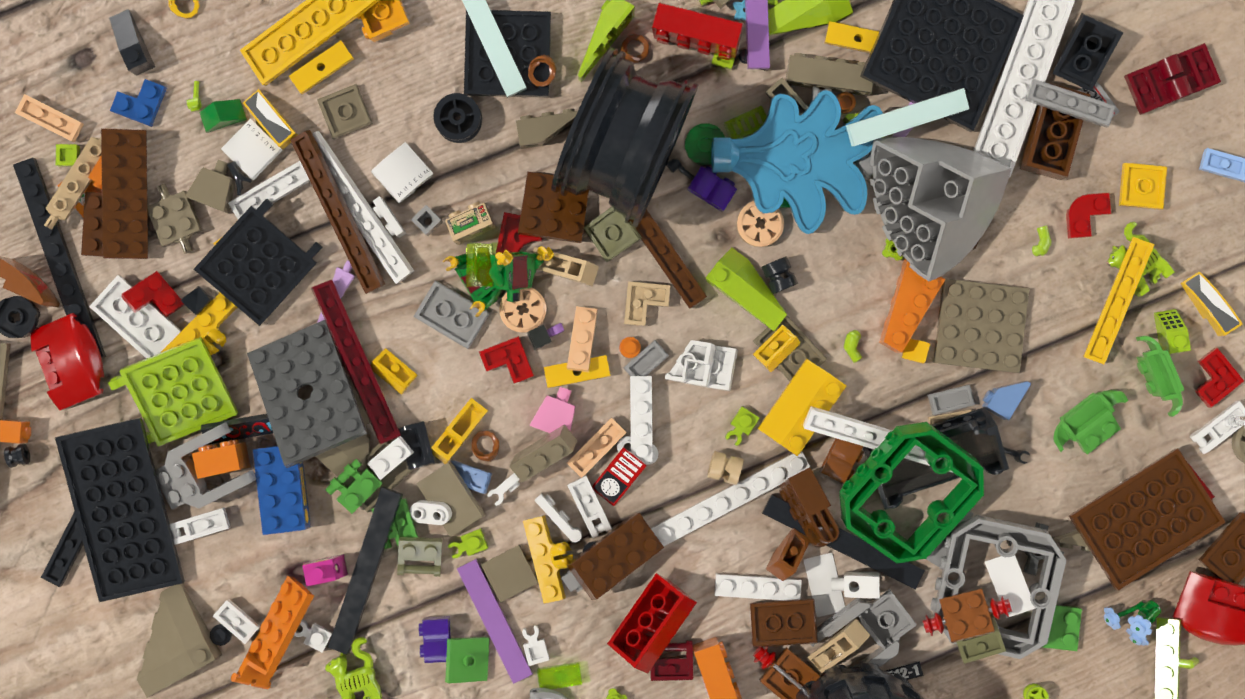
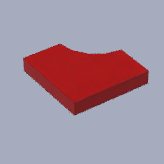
M504 212L496 253H504L505 250L509 253L520 252L529 243L542 242V238L518 235L521 215Z

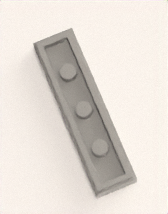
M1036 79L1031 81L1025 101L1106 128L1110 126L1116 108L1114 105Z

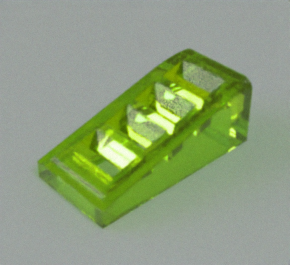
M762 105L724 122L723 125L731 139H742L759 130L763 123L759 124L755 114L759 113L763 123L767 118ZM750 116L755 124L753 128L748 120ZM744 120L748 128L747 131H744L740 121ZM734 124H737L741 132L738 135L733 127Z

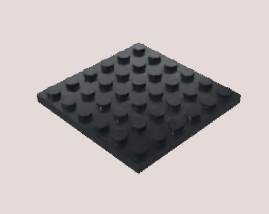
M893 0L860 77L912 103H918L964 88L969 109L943 118L972 132L978 123L1024 15L995 0Z

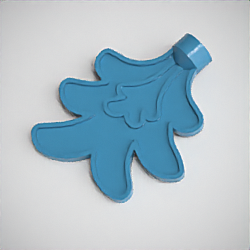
M827 90L820 91L807 110L799 115L798 105L792 97L785 94L775 95L771 100L765 122L755 133L742 139L712 138V172L733 171L741 175L750 185L755 206L762 213L767 214L776 211L783 203V198H785L791 208L798 228L803 233L811 234L821 225L826 213V201L822 187L837 199L845 212L856 215L864 210L867 201V185L861 171L853 162L861 159L872 150L873 140L851 146L846 125L883 114L878 106H867L850 122L835 129L840 121L841 108L838 99L832 92Z

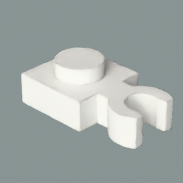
M302 620L300 625L303 627L302 632L296 630L294 636L306 637L304 644L323 653L333 632L316 623L310 628L308 623Z
M534 625L535 633L533 635H529L526 628H523L522 631L524 638L528 640V643L523 644L529 666L550 660L545 639L538 640L539 628L537 625Z

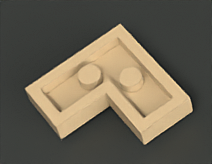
M628 281L624 324L645 326L647 305L668 307L670 285Z

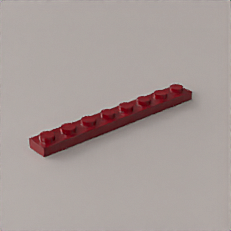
M332 279L313 286L311 290L380 445L401 436Z

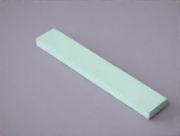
M462 0L507 98L526 90L525 83L486 0Z
M962 88L846 125L851 146H856L968 110L969 105L965 90Z

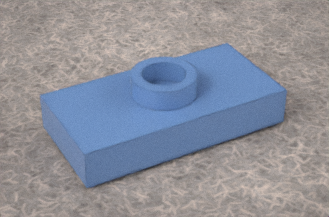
M451 460L469 489L483 494L487 493L492 476L491 472Z

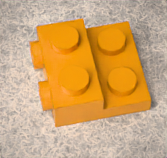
M380 0L358 17L364 24L362 27L364 36L373 42L392 35V31L410 24L401 0Z

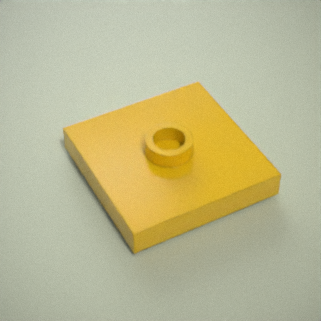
M1123 163L1119 206L1164 209L1167 167Z

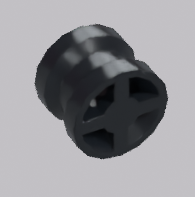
M19 444L15 448L12 446L5 448L4 457L8 467L13 468L18 464L26 465L30 463V451L26 444Z

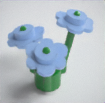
M1152 600L1146 603L1140 601L1137 605L1117 614L1114 613L1111 607L1104 608L1105 622L1113 630L1121 628L1119 623L1120 617L1139 610L1138 615L1135 617L1131 616L1128 619L1131 626L1130 629L1127 628L1126 632L1130 635L1129 638L1133 643L1143 646L1149 644L1146 636L1152 633L1150 629L1151 624L1161 614V608L1157 603Z

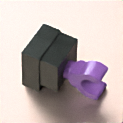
M561 323L547 330L543 325L528 331L527 335L536 351L551 343L550 337L560 334L565 330Z

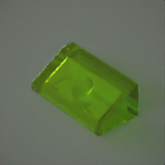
M467 244V287H493V281L489 275V270L492 267L490 255L493 254V244Z

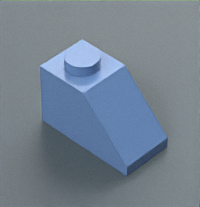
M1022 381L993 388L992 391L989 390L985 394L982 407H986L988 411L1003 420H1010L1031 383Z

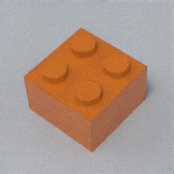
M231 440L219 443V448L217 444L199 447V452L192 453L197 479L251 467L246 442L239 443L238 440Z

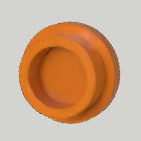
M842 92L837 95L836 98L839 101L841 113H850L856 105L855 97L848 92Z
M626 337L621 341L619 349L624 357L634 358L639 354L641 346L636 338Z

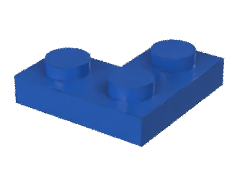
M145 79L137 98L117 91L110 111L152 127L167 88Z

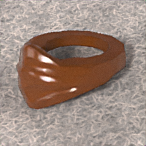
M633 34L622 42L620 51L626 53L625 59L636 64L647 57L649 45L642 35ZM633 40L641 42L644 47L642 54L637 57L627 53V46Z
M548 55L537 56L529 65L528 76L530 81L536 86L545 87L554 80L557 68L552 58ZM540 63L549 65L550 76L544 82H539L534 77V70Z
M490 431L478 432L472 439L474 455L478 459L487 462L495 459L500 447L498 438ZM482 436H489L493 440V451L489 454L484 455L477 448V441Z

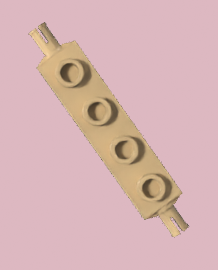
M91 137L45 208L51 215L44 226L52 230L58 219L64 221L68 219L92 181L88 176L101 156V137Z

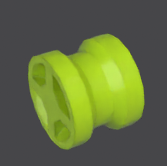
M1028 684L1023 690L1024 699H1049L1048 692L1038 684Z

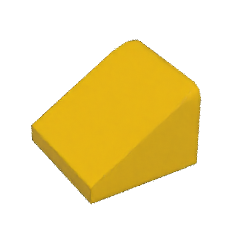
M910 339L903 350L901 358L924 364L930 343Z

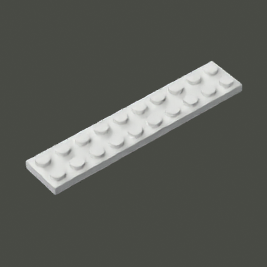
M1028 0L1024 10V17L1012 43L973 150L1011 168L1009 178L1013 172L1037 104L1025 101L1031 81L1033 79L1042 82L1046 81L1075 0Z

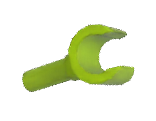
M194 81L193 98L186 100L187 107L191 112L202 108L199 98V81Z

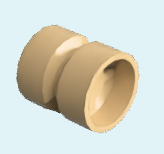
M714 451L707 477L715 480L723 478L724 482L737 485L743 466V459L735 456L727 458L726 454Z

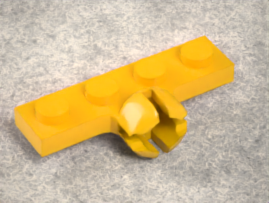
M219 293L161 353L202 337L210 355L216 354L220 350L213 342L219 344L222 348L226 344V336L219 330V327L238 307L223 294Z
M545 515L524 520L523 524L543 603L565 599L560 569L568 568L566 565L573 561V554L562 555L566 554V551L572 550L570 545L566 542L556 544L552 542Z

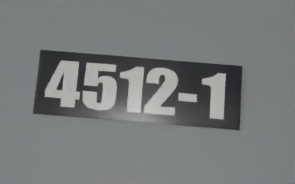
M920 661L885 670V672L892 675L899 673L907 680L924 676Z

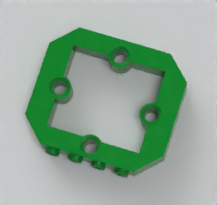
M928 422L896 426L893 431L886 435L885 440L880 446L871 452L870 457L865 463L857 468L856 473L851 479L843 484L842 489L839 491L841 519L847 529L895 563L927 559L984 496L983 467L976 458ZM917 445L926 452L925 459L935 473L945 474L951 470L962 480L943 501L936 500L929 504L927 508L928 518L907 540L895 531V525L886 511L875 510L869 513L861 506L880 484L886 483L891 479L892 471L912 448Z

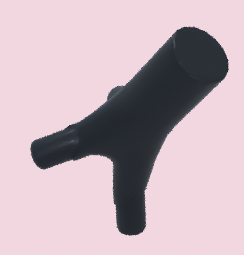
M234 161L227 166L234 177L237 195L240 196L243 189L242 181L251 183L252 179L245 177Z

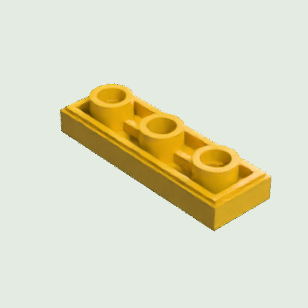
M829 21L824 44L870 53L879 32ZM854 37H859L861 42H856Z
M340 40L289 75V78L302 95L354 60V58ZM325 65V69L319 71L320 66Z
M607 355L591 358L589 372L581 371L579 376L574 375L573 370L567 369V363L544 367L547 388L610 376Z

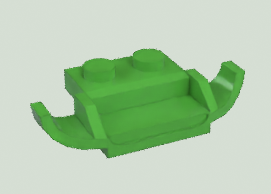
M1149 336L1136 337L1137 341L1146 342L1150 350L1143 352V355L1137 357V367L1140 373L1144 374L1147 381L1145 383L1146 388L1153 396L1161 397L1162 401L1172 400V409L1167 413L1170 417H1173L1182 408L1183 399L1181 391H1184V387L1168 350H1162L1160 344L1155 339Z
M1108 390L1096 394L1092 393L1060 417L1061 421L1057 425L1053 437L1059 451L1062 452L1064 450L1063 445L1071 439L1074 442L1077 441L1082 451L1088 455L1118 432L1121 428L1112 415L1115 411L1113 406L1117 403H1126L1128 401L1124 392Z

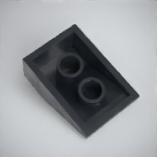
M1081 13L1052 74L1092 91L1123 32Z

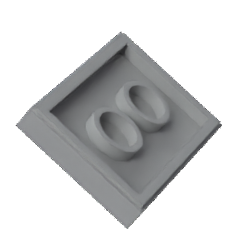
M435 280L413 317L469 349L490 313L484 310L479 317H476L475 315L479 310L475 307L470 310L473 304L471 301Z

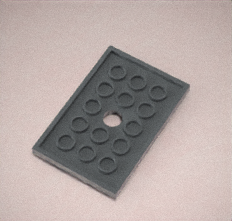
M325 320L247 353L286 468L368 434L336 344ZM304 385H311L313 387L311 397L306 400L300 399L298 396L299 389Z

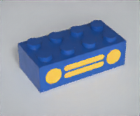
M278 446L253 449L262 534L293 532L311 528L303 462L286 468Z

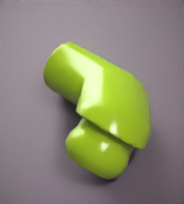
M1047 225L1037 228L1040 241L1038 245L1032 247L1034 256H1044L1051 246L1052 241Z
M857 330L849 332L844 342V349L853 363L862 358L857 350L858 341L861 339V334Z

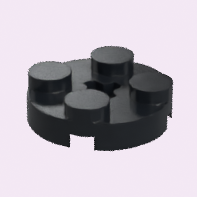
M13 296L1 300L0 333L8 338L28 337L38 325L39 309L36 308L31 300L21 296ZM19 312L21 319L20 321H16V323H14V318L12 317V314H17Z

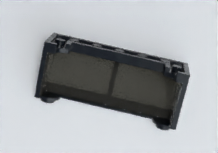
M986 407L932 424L933 427L976 458L987 473L998 475L1009 469L998 426ZM863 447L866 459L870 457L874 449ZM904 458L892 471L891 479L886 483L880 484L877 491L884 509H893L903 502V496L960 477L952 472L937 474L929 465Z

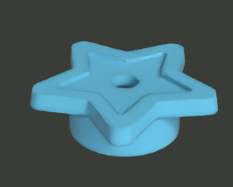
M745 0L733 2L732 5L736 10L734 20L741 19L746 21V13L743 11Z

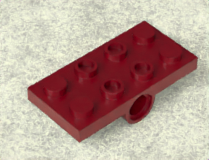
M1205 43L1179 54L1171 55L1124 76L1140 115L1221 82Z

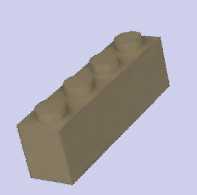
M795 53L790 55L788 59L785 81L791 86L818 87L821 90L830 88L834 92H848L862 96H869L872 93L873 87L872 82L860 77L866 62L850 64L845 59L829 61L824 56L808 58L803 53Z

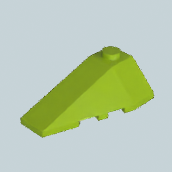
M606 0L601 7L602 12L578 73L579 81L582 82L632 21L635 14V6L625 0Z
M784 0L768 10L769 36L802 28H813L818 25H828L829 21L838 22L853 13L850 1Z
M732 247L706 276V282L772 331H775L787 316L751 262Z

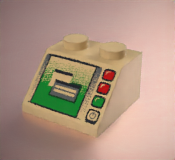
M480 202L469 205L468 210L462 213L458 210L449 214V218L445 220L450 236L457 245L496 228L486 204H480Z

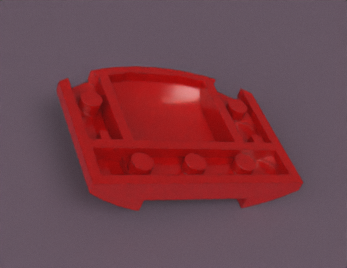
M74 313L39 327L31 333V351H35L49 387L47 394L59 410H64L100 395L104 388L99 389L100 377H104V369L98 346L85 324L81 325L74 319L77 317Z
M1190 571L1174 611L1173 619H1181V626L1187 632L1205 641L1221 645H1245V586Z

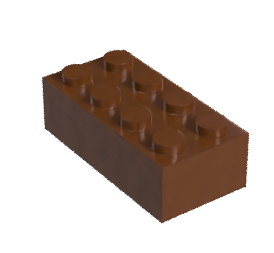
M1048 83L1087 97L1091 96V94ZM1037 105L1020 169L1057 180L1067 178L1084 120Z
M636 513L566 566L590 599L597 600L661 551L664 546L641 514Z

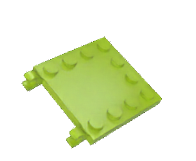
M202 337L122 368L119 371L121 375L110 379L111 381L108 382L111 390L118 389L124 385L127 386L150 431L146 432L148 443L150 444L155 441L158 447L201 430V425L220 422L238 414V410Z

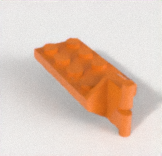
M287 576L281 585L280 591L272 603L265 620L262 622L255 639L251 643L250 649L238 672L232 674V682L245 685L251 684V686L267 690L271 687L270 679L273 677L314 598V595L294 577Z

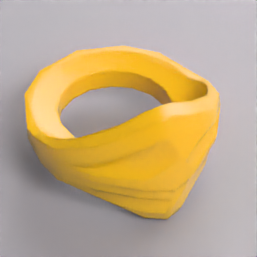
M168 0L170 10L175 15L185 19L195 16L200 7L199 1L193 0L194 9L191 13L186 14L178 10L175 0Z

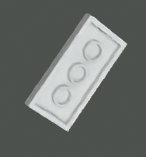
M117 275L89 307L145 358L161 353L182 330L165 317L152 303L134 313L121 297L122 293L133 286L122 276Z

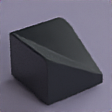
M197 286L181 302L195 315H198L213 298L200 286Z

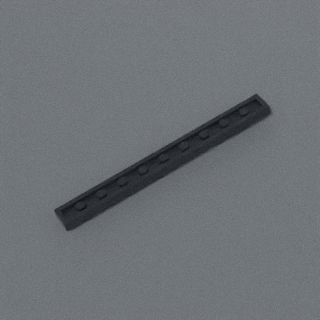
M32 157L13 164L65 314L74 313L77 315L74 319L81 325L85 324L96 341L101 358H104L106 354L59 222H56L52 230L44 226L51 215L45 209L51 199L37 160Z

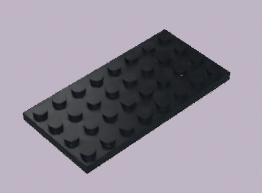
M142 417L55 437L99 602L184 583L176 545H174V538L170 529Z

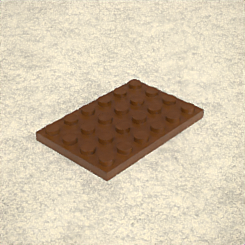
M1178 448L1170 451L1069 515V518L1112 586L1118 591L1226 523Z

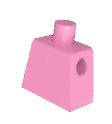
M560 387L556 398L547 395L530 426L551 433L565 424L571 432L575 405L568 403L572 391Z

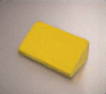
M782 325L753 353V356L769 372H772L800 345V341L789 329Z
M386 348L370 365L373 372L400 394H403L418 376Z

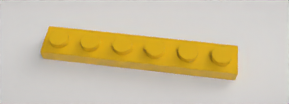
M1132 237L1083 357L1105 364L1155 244Z

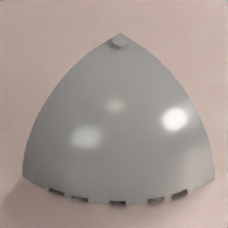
M886 137L873 140L870 165L873 166V179H870V183L876 198H873L876 213L881 215L884 226H882L888 240L893 241L898 255L900 257L904 256L910 263L909 267L927 281H932L955 267L980 240L999 207L1011 168L974 151L943 142L909 137Z

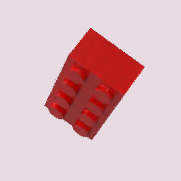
M658 3L652 30L654 38L659 43L669 44L671 42L677 44V47L689 50V48L698 49V52L701 54L710 55V53H716L719 58L730 60L731 57L736 58L742 36L743 23Z
M656 573L607 644L634 668L648 674L697 602L669 579Z

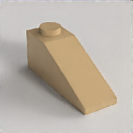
M534 247L533 253L538 254L537 247ZM554 252L553 258L549 261H544L537 270L593 287L599 266L582 259Z
M855 619L812 652L806 659L817 673L821 675L826 669L831 668L859 649L871 635Z

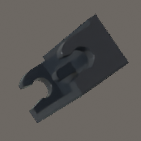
M424 421L398 429L401 437L414 452L406 459L408 470L435 463Z

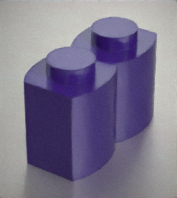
M701 166L687 190L723 212L737 191V188L734 187L735 183L726 177L724 179L716 176L717 172H712L711 167L706 166V168H703Z
M450 616L424 617L422 623H419V636H423V644L420 645V658L424 657V663L446 662L447 639H451Z

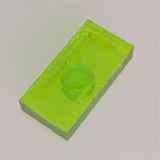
M579 662L537 668L539 688L557 689L582 685Z

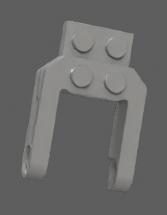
M227 422L168 451L165 465L156 469L161 491L171 509L184 503L201 508L257 479L253 470H250L211 490H208L204 478L197 479L194 461L189 453L231 432Z
M889 589L880 596V599H875L874 601L861 598L854 599L817 627L818 642H820L825 637L832 636L858 616L862 625L881 647L854 667L860 666L862 662L874 663L881 667L898 654L900 637L917 624Z

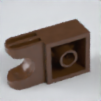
M810 467L788 478L779 485L780 495L784 501L789 503L792 517L794 520H798L808 540L814 547H824L838 538V526L828 510L831 504Z

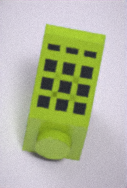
M1177 310L1155 312L1154 318L1158 342L1162 350H1168L1169 354L1191 351L1188 329Z

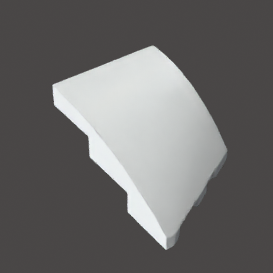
M691 340L684 353L676 360L677 363L666 374L665 379L731 391L738 350L715 346L708 342Z

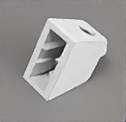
M879 571L845 572L844 578H831L832 591H844V597L880 599ZM855 581L859 586L854 588L850 586V583Z

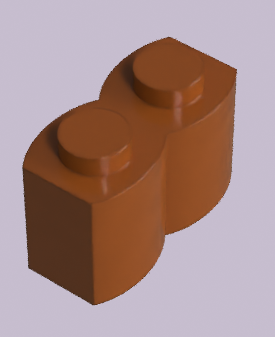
M835 438L819 472L844 484L845 481L850 480L853 476L854 470L852 468L855 462H860L864 451H862L863 446Z

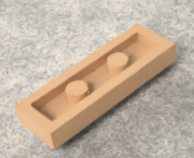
M24 94L15 111L16 114L74 143L84 125Z
M576 306L567 363L568 370L589 372L598 310L595 308Z
M611 417L567 464L582 478L627 432Z

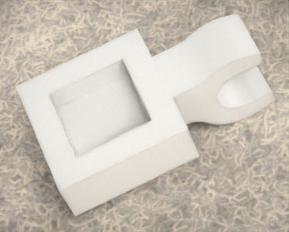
M513 473L496 489L491 490L487 496L490 497L492 494H498L499 500L495 505L501 504L504 500V493L507 490L510 492L515 490L520 485L518 482L520 479Z

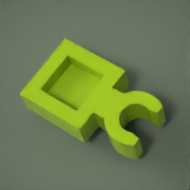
M741 406L730 423L735 428L727 432L725 439L728 440L731 435H736L737 441L734 445L738 446L742 441V433L749 435L758 422L759 417Z
M481 528L460 536L461 543L454 541L448 545V548L453 546L458 548V553L452 555V558L460 557L464 551L470 556L489 548Z

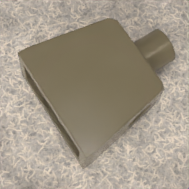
M218 160L214 171L203 167L185 197L229 214L231 207L228 202L232 201L236 184L234 179L226 176L229 163Z

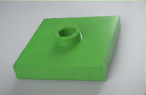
M488 637L447 639L446 683L487 681Z

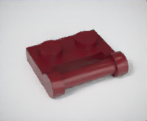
M686 640L685 643H669L664 651H686V657L658 658L650 670L651 681L693 680L692 640Z

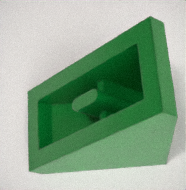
M240 99L214 101L199 112L206 133L247 120Z

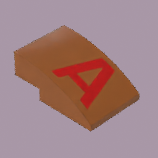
M0 256V277L5 279L2 288L40 305L59 307L60 303L55 294L38 275L21 263Z

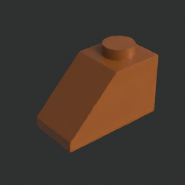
M793 528L774 551L766 570L781 581L795 574L810 543L808 538Z

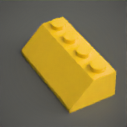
M805 359L757 429L798 457L814 434V431L804 429L803 427L810 407L830 411L846 388V385L816 364Z

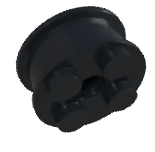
M462 93L446 95L437 103L434 109V124L439 133L450 142H468L481 129V111L477 103L468 95ZM461 116L460 120L457 121L455 120V117Z

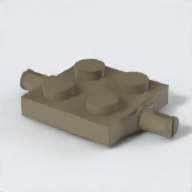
M166 184L157 186L161 199L157 203L148 206V214L161 246L166 247L173 243H180L184 254L192 252L193 250L188 239L193 234L203 230L191 200L185 197L187 191L170 195Z

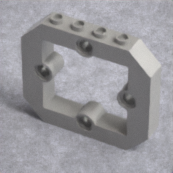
M976 515L953 529L950 536L945 538L944 549H947L946 557H941L939 569L942 570L941 578L937 577L935 590H938L936 598H932L930 610L933 611L934 616L936 612L942 619L944 614L939 599L958 595L959 588L964 585L965 575L963 568L970 539L994 544L997 552L1003 557L1014 556L1018 549L1045 555L1039 583L1032 584L1029 587L1030 601L1036 609L1032 611L1027 634L998 626L1006 652L999 654L1022 659L1048 642L1066 558L1046 529ZM1005 540L1012 542L1011 547L1008 549L1000 547L1001 543ZM956 572L959 574V578L951 581L948 579V575ZM1037 592L1046 593L1043 599H1035ZM944 626L943 632L951 642L948 628Z

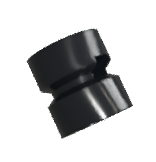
M787 256L761 267L765 277L770 278L768 284L772 294L798 284L795 274L789 271L791 265Z

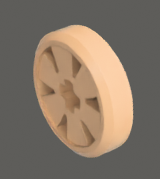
M754 201L744 206L737 218V230L744 242L754 247H766L773 244L781 236L784 229V218L779 209L772 213H762L756 208ZM756 219L765 220L764 229L755 227Z
M532 287L520 289V301L518 302L507 301L506 292L501 299L499 307L500 316L504 324L511 330L520 333H527L538 328L543 323L547 311L543 296ZM524 303L527 304L526 308L529 309V312L520 315V311L517 310L518 306H523Z

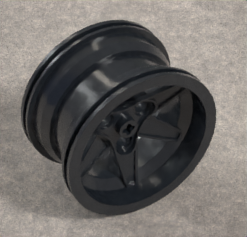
M611 47L599 65L573 121L555 170L551 189L556 193L561 189V195L566 196L568 192L577 196L586 190L609 199V204L616 212L626 217L625 223L628 224L632 219L634 220L633 226L637 228L674 149L699 84L694 83L692 87H689V80L687 79L683 84L673 80H662L659 84L636 75L634 63L625 59L626 53L621 51L617 55V49Z

